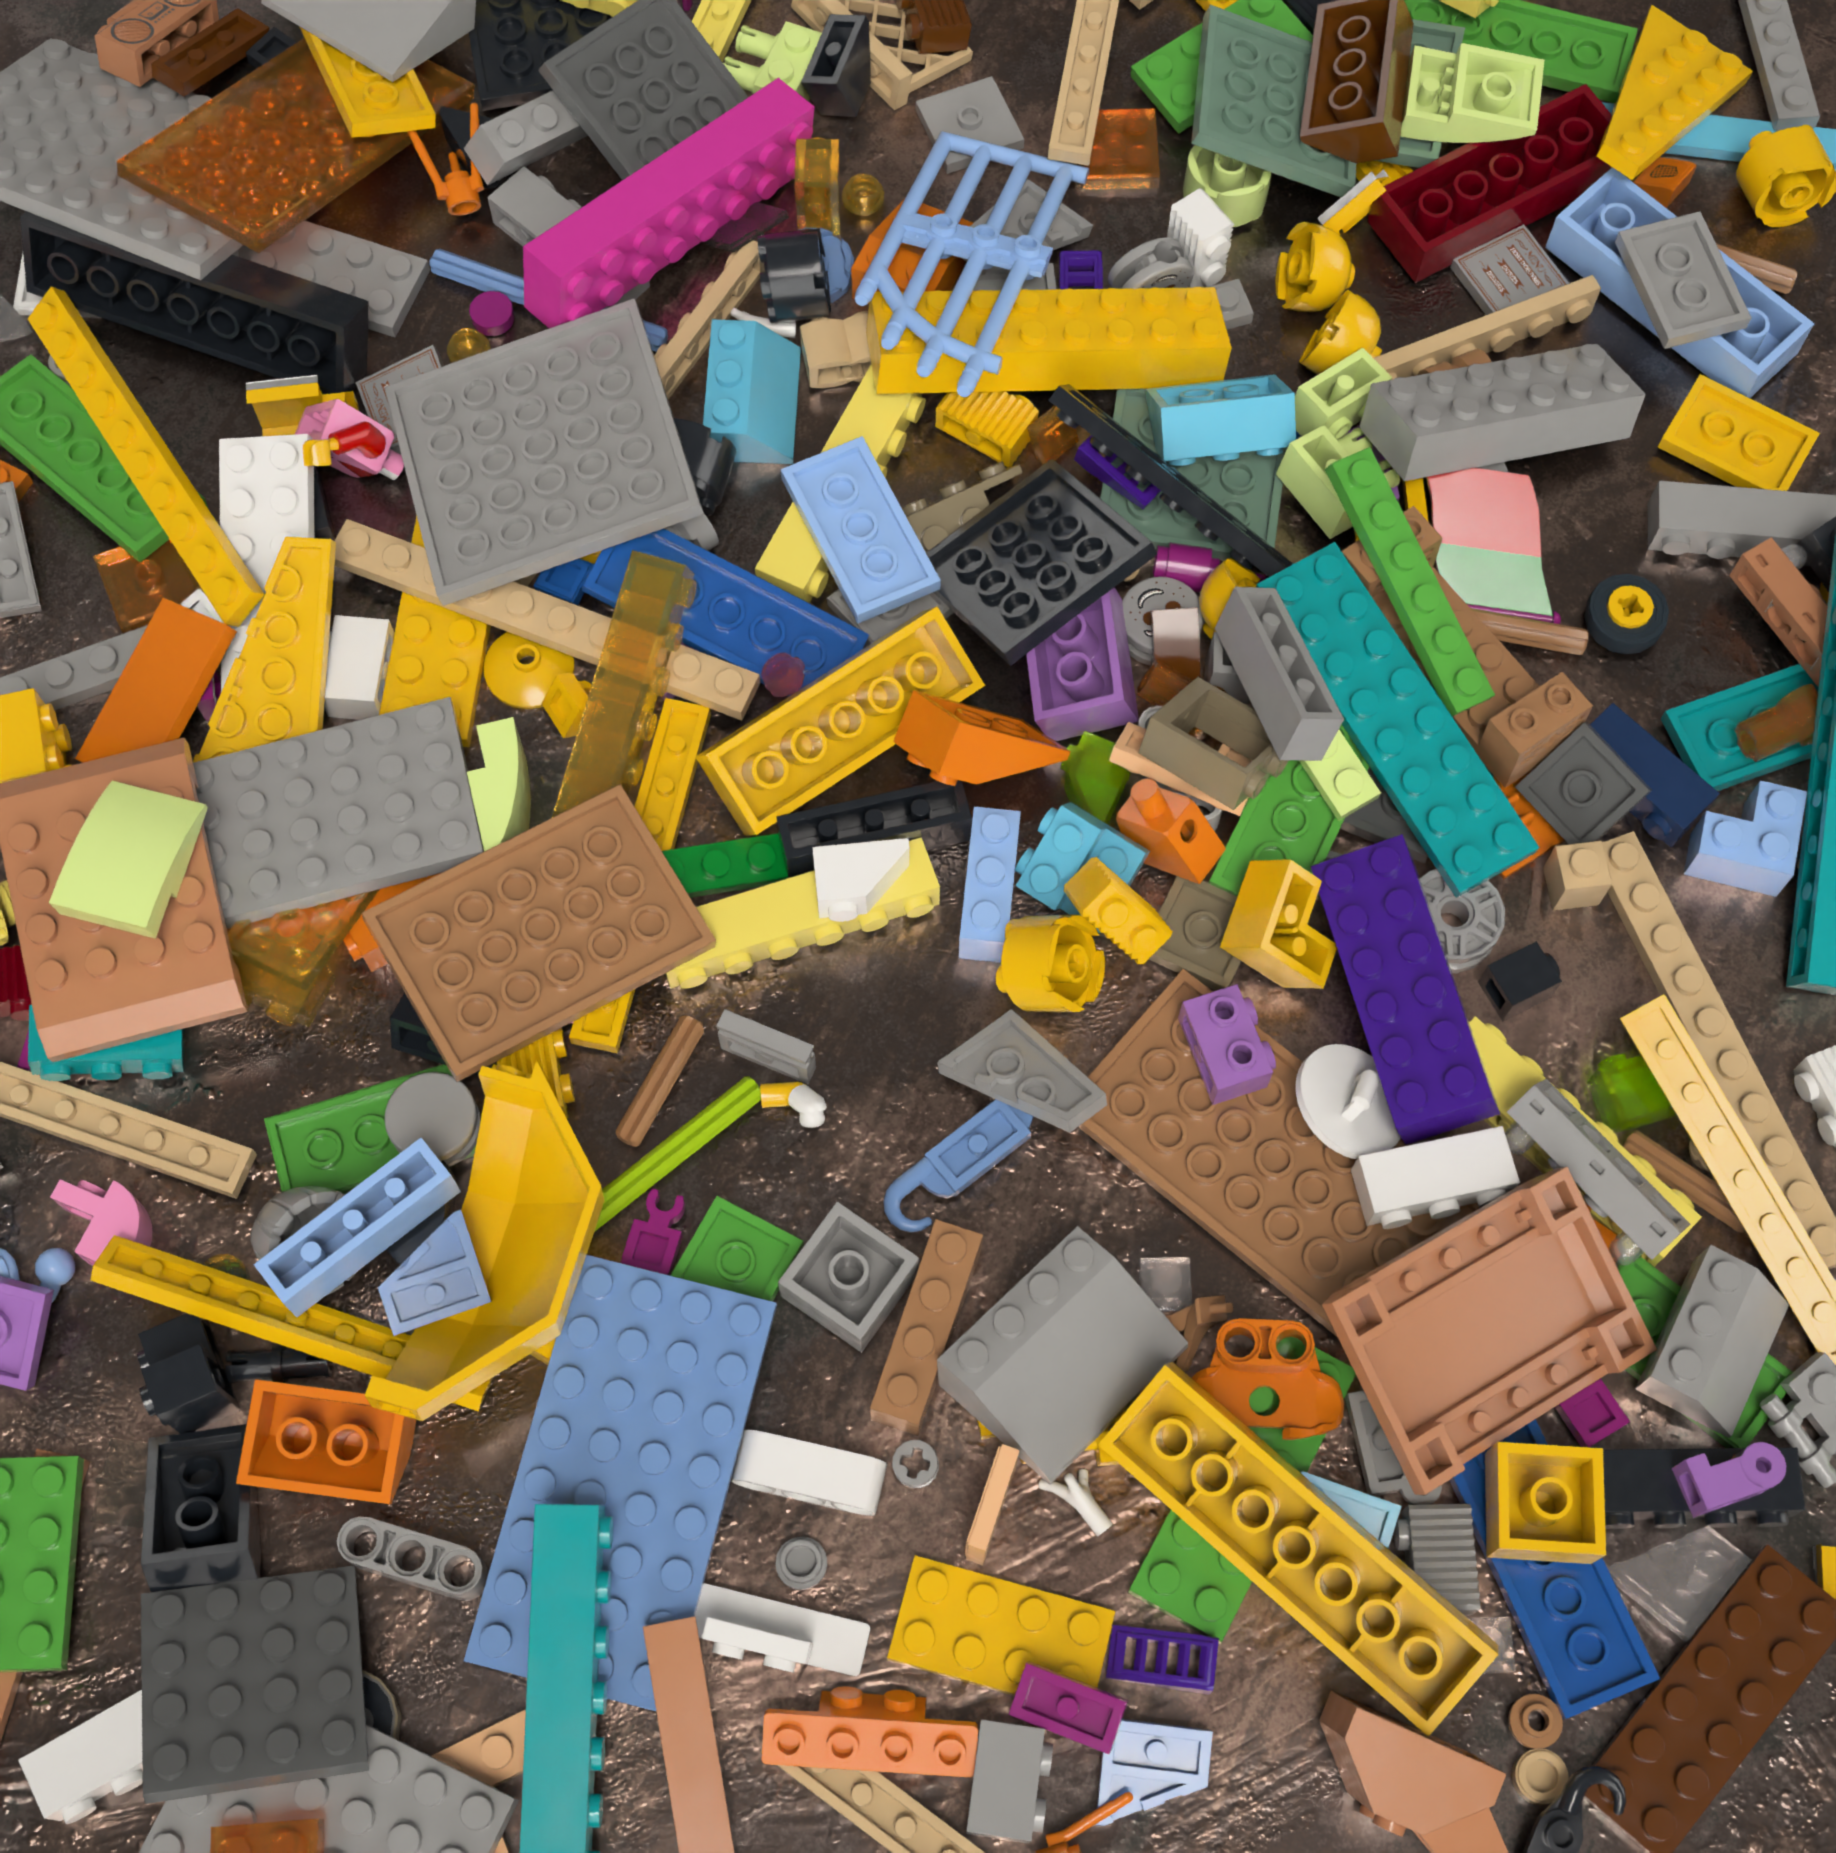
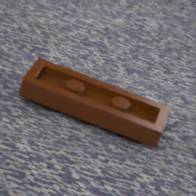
M237 8L152 62V77L185 97L246 57L245 52L269 31V26Z

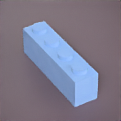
M419 1138L253 1265L281 1302L297 1318L461 1191L448 1170L424 1140Z

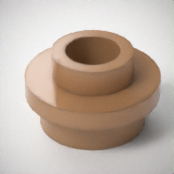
M1528 1694L1519 1698L1510 1708L1508 1715V1724L1513 1737L1521 1745L1530 1749H1542L1551 1746L1557 1741L1562 1732L1563 1720L1558 1707L1551 1699L1540 1694ZM1531 1711H1537L1543 1715L1545 1726L1542 1731H1535L1530 1727L1528 1716Z

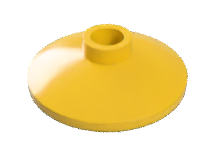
M506 632L497 638L487 651L483 667L484 677L489 690L504 704L518 709H536L543 707L541 703L558 674L573 672L574 674L575 662L573 656ZM525 657H535L529 664L519 662Z

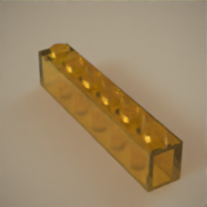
M632 550L552 818L620 784L628 796L631 785L636 786L638 784L644 765L643 759L639 758L644 741L651 740L656 728L657 715L653 714L657 697L664 696L670 680V670L666 669L671 651L677 652L682 641L684 628L683 625H680L684 607L690 608L696 594L697 582L693 580L694 573L685 564Z

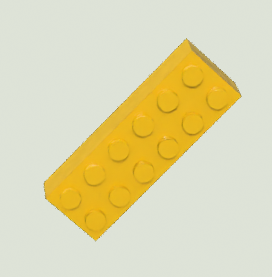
M936 606L915 615L695 758L745 836L757 835L776 823L777 816L790 814L896 744L893 742L913 690L961 702L984 687L985 684L941 611Z

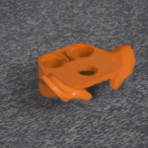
M1243 1318L1226 1322L1218 1331L1217 1345L1210 1367L1196 1372L1192 1377L1196 1383L1247 1427L1283 1429L1282 1438L1284 1440H1296L1325 1434L1336 1429L1343 1419L1344 1401L1341 1388L1333 1377L1321 1372L1315 1352L1313 1335L1309 1328L1300 1322ZM1235 1335H1244L1252 1340L1254 1349L1245 1357H1234L1225 1349L1227 1341ZM1287 1337L1298 1338L1305 1345L1306 1351L1298 1359H1285L1276 1349L1279 1342ZM1258 1388H1270L1278 1395L1279 1407L1273 1414L1261 1416L1251 1409L1249 1404L1250 1396Z

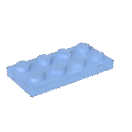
M863 436L781 469V479L857 624L940 590L941 580Z

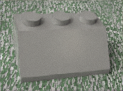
M1709 1245L1693 1260L1655 1344L1657 1350L1651 1353L1635 1389L1730 1438L1788 1309V1302L1758 1268L1713 1245Z

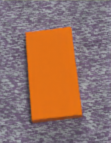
M163 597L75 759L84 763L179 739L237 631L224 623Z

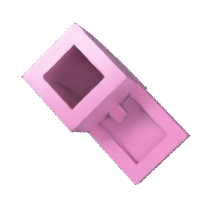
M59 1180L50 1198L65 1211L91 1221L74 1251L88 1264L94 1265L114 1235L149 1247L151 1246L153 1231L149 1214L144 1206L120 1183L113 1180L106 1192L102 1188L84 1180H80L77 1186Z

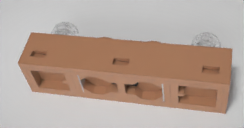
M1771 537L1743 553L1732 570L1730 577L1819 687L1828 606L1824 603L1820 591L1814 585L1809 584L1799 572V569L1807 562L1808 556L1805 548L1799 544H1789L1780 548Z

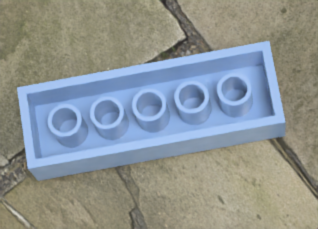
M1612 167L1556 217L1545 248L1583 278L1593 275L1601 287L1600 291L1658 337L1615 244V240L1619 231L1677 216ZM1719 250L1749 311L1751 320L1745 329L1671 348L1710 379L1751 398L1798 354L1814 323Z

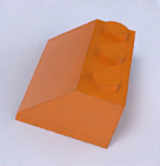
M255 1379L236 1484L392 1504L411 1455L417 1420L373 1408L363 1393Z

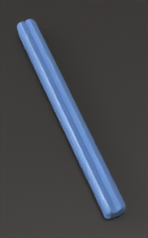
M436 249L430 258L429 265L431 266L432 273L485 292H501L510 301L524 305V278L443 249ZM643 320L652 351L657 352L661 345L667 344L668 330L665 327Z

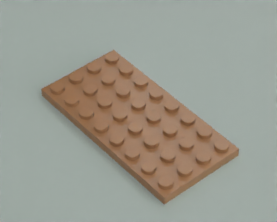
M1182 969L1088 1076L1092 1082L1106 1093L1107 1106L1078 1127L1337 1337L1322 1306V1303L1332 1293L1478 1210V1203L1459 1206L1460 1211L1458 1213L1439 1219H1432L1430 1213L1412 1216V1222L1397 1228L1383 1229L1382 1223L1366 1226L1351 1169L1357 1159L1335 1152L1312 1132L1302 1116L1296 1097V1077L1303 1062L1256 1025L1255 1028L1260 1041H1267L1276 1061V1068L1272 1069L1273 1074L1268 1086L1212 1105L1178 1016L1183 1001L1213 991L1185 969ZM1400 1139L1392 1149L1409 1145H1405L1404 1141Z

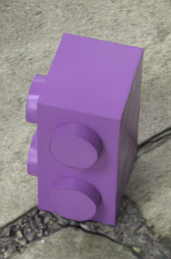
M1238 984L1182 1002L1178 1019L1212 1105L1266 1088L1273 1074L1272 1069L1276 1068L1275 1057L1267 1041H1260L1255 1025H1258V1017L1254 1004L1249 997L1243 999Z

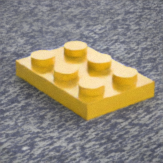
M1700 374L1662 437L1658 448L1735 487L1787 491L1820 433Z

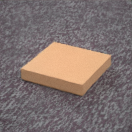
M1004 1444L998 1447L966 1541L964 1555L966 1560L982 1566L1016 1469L1020 1451L1016 1448Z

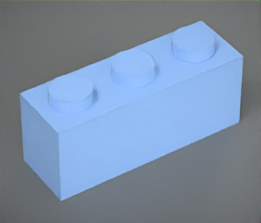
M974 807L959 937V958L1001 963L1005 928L1010 921L1021 811Z

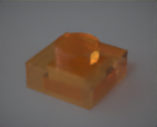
M1055 405L1027 427L1035 458L1043 464L1051 459L1056 460L1079 442L1077 430L1068 426L1056 416L1055 412L1058 408Z

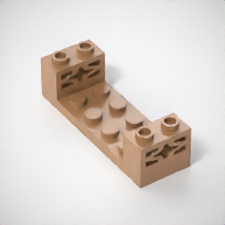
M1412 506L1403 513L1496 695L1486 702L1453 716V719L1484 765L1506 788L1536 768L1577 728L1586 722L1593 705L1563 672L1541 686L1536 683L1433 567L1443 538L1423 515ZM1358 540L1342 550V553L1435 690L1361 541Z

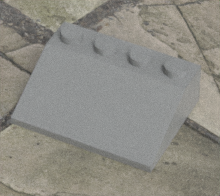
M261 0V4L391 82H394L472 31L475 25L476 0Z
M1077 1226L937 1359L939 1386L1000 1441L1007 1446L1020 1450L1018 1457L1050 1485L1136 1400L1165 1364L1174 1362L1188 1348V1342L1117 1259Z

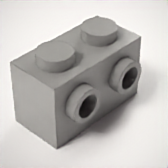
M988 1720L980 1721L966 1834L1029 1844L1032 1841L1033 1832L1043 1833L1046 1799L1037 1798L1039 1775L1046 1777L1050 1775L1053 1744L1043 1742L1045 1729Z

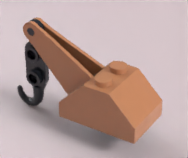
M1331 1690L1319 1722L1347 1793L1361 1803L1360 1813L1373 1819L1372 1823L1401 1837H1403L1406 1828L1412 1830L1430 1853H1509L1489 1807L1494 1806L1506 1773L1475 1754L1432 1735L1428 1737L1417 1728ZM1599 1766L1583 1767L1573 1773L1565 1783L1561 1794L1536 1818L1523 1853H1578L1583 1842L1582 1801L1587 1789L1595 1784H1603L1608 1787L1614 1798L1613 1812L1616 1815H1621L1626 1804V1794L1619 1777L1609 1769Z

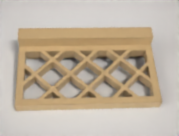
M792 0L791 8L813 30L821 33L830 14L853 15L849 10L873 14L872 22H869L870 87L893 110L907 104L910 92L972 60L973 51L969 47H967V50L953 51L954 54L950 56L932 53L918 54V51L902 49L903 40L912 42L914 40L907 38L905 12L899 10L897 5L882 3L879 0ZM877 15L901 18L900 27L876 23ZM875 35L899 39L898 48L884 46ZM901 61L925 65L923 70L912 75L913 73Z

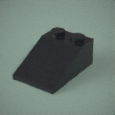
M247 1424L149 1438L141 1567L151 1592L257 1580L260 1578L261 1535L258 1489L256 1486L236 1484Z

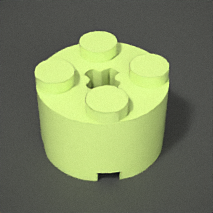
M1194 145L1188 155L1183 196L1186 197L1199 188L1203 189L1234 223L1233 227L1241 226L1258 219L1262 215L1272 172Z

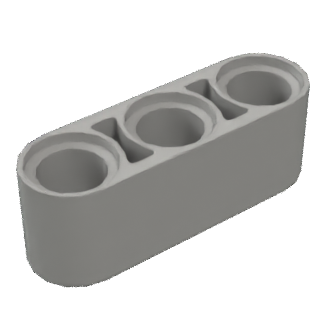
M363 1516L347 1521L338 1533V1551L345 1560L363 1571L457 1600L469 1601L479 1597L484 1591L489 1574L488 1566L475 1551L465 1546ZM368 1531L375 1532L377 1541L373 1551L365 1556H356L354 1543L358 1536ZM415 1546L424 1547L426 1557L422 1566L411 1572L404 1571L402 1560L406 1551ZM463 1561L473 1562L475 1573L472 1580L467 1585L461 1587L453 1586L450 1579L453 1568Z

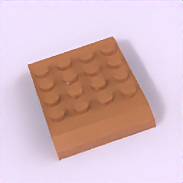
M185 738L0 783V847L36 1028L46 1056L52 1062L248 1012L239 968L233 960L203 823L177 898L170 897L156 939L61 915L49 904L58 877L84 822L111 781L198 802L196 793L198 783L190 747Z
M1567 1166L1556 1168L1522 1183L1332 1293L1322 1303L1415 1495L1428 1494L1466 1470L1463 1465L1464 1463L1492 1447L1497 1442H1500L1608 1373H1621L1657 1350Z

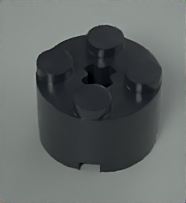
M820 228L757 236L760 261L764 262L765 272L760 273L763 299H767L770 323H783L830 316V286L828 271L825 269L823 258L826 256Z
M674 418L703 512L706 516H711L714 514L715 508L722 501L736 456V448L724 436L721 443L709 437L711 428L693 421Z

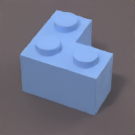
M1760 780L1744 802L1741 819L1706 811L1691 832L1684 875L1777 897L1794 876L1807 791Z

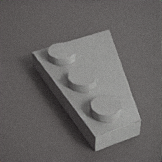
M1012 1009L937 1062L939 1074L1069 1133L1107 1106L1106 1093Z

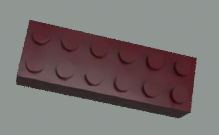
M1584 84L1539 108L1538 126L1535 135L1512 140L1468 143L1383 186L1386 191L1372 202L1367 222L1412 280L1417 283L1450 266L1453 259L1523 224L1527 226L1575 201L1612 168L1596 157L1612 114L1588 85Z

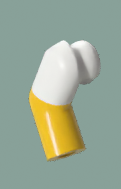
M802 1082L760 1084L762 1108L791 1106L799 1112L800 1124L807 1128L819 1127L824 1123L825 1115L823 1110L827 1108L825 1100Z

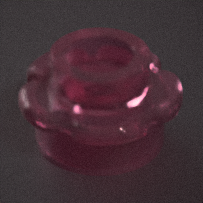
M778 653L772 656L764 664L761 673L762 679L765 682V688L771 691V694L775 697H784L795 693L803 684L805 675L802 671L805 669V665L800 658H792L787 653Z

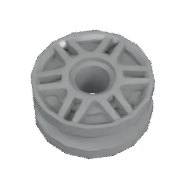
M1438 870L1429 871L1420 878L1451 971L1456 974L1473 969L1489 956L1504 928L1505 907L1500 894L1487 880L1456 898ZM1451 913L1456 915L1460 919L1462 926L1453 927L1446 924L1441 914Z

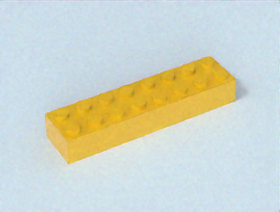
M1215 287L1022 289L992 351V354L1003 357L1000 372L996 375L983 370L973 392L1053 391L1059 385L1070 384L1076 390L1149 389L1224 380L1232 347ZM1001 290L972 291L951 337L975 347ZM924 291L915 311L933 326H936L952 291ZM875 292L872 300L869 302L866 335L876 394L957 392V383L966 363L942 353L935 370L928 377L919 376L917 373V363L926 343L907 327L899 343L893 349L886 350L882 347L881 337L893 312L881 292Z
M1173 1362L1167 1363L1162 1367L1098 1444L1426 1736H1430L1498 1656V1644Z

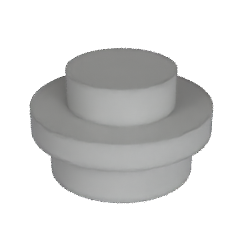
M795 1537L788 1540L781 1546L776 1556L777 1574L781 1581L792 1589L807 1590L813 1588L820 1583L827 1570V1556L823 1547L809 1537Z

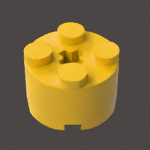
M1810 125L1786 128L1774 133L1771 131L1760 132L1750 140V149L1742 157L1737 167V181L1754 214L1769 227H1785L1801 222L1808 218L1807 210L1817 203L1822 208L1836 192L1835 168Z
M1036 915L1010 920L1005 928L1001 965L996 972V985L999 991L1008 993L1013 1003L1024 1011L1080 1012L1084 1010L1082 1006L1086 1002H1094L1097 998L1104 980V951L1096 950L1092 937L1099 936L1097 929L1081 915Z

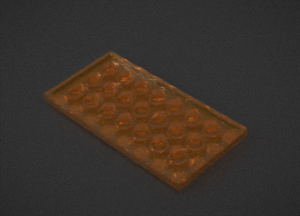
M303 38L117 160V174L135 186L253 251L260 253L413 142L408 132L351 138L305 38ZM427 59L414 68L436 113L435 126L441 122L439 115L441 106L458 110L474 99V83ZM431 129L417 130L416 132L421 137Z

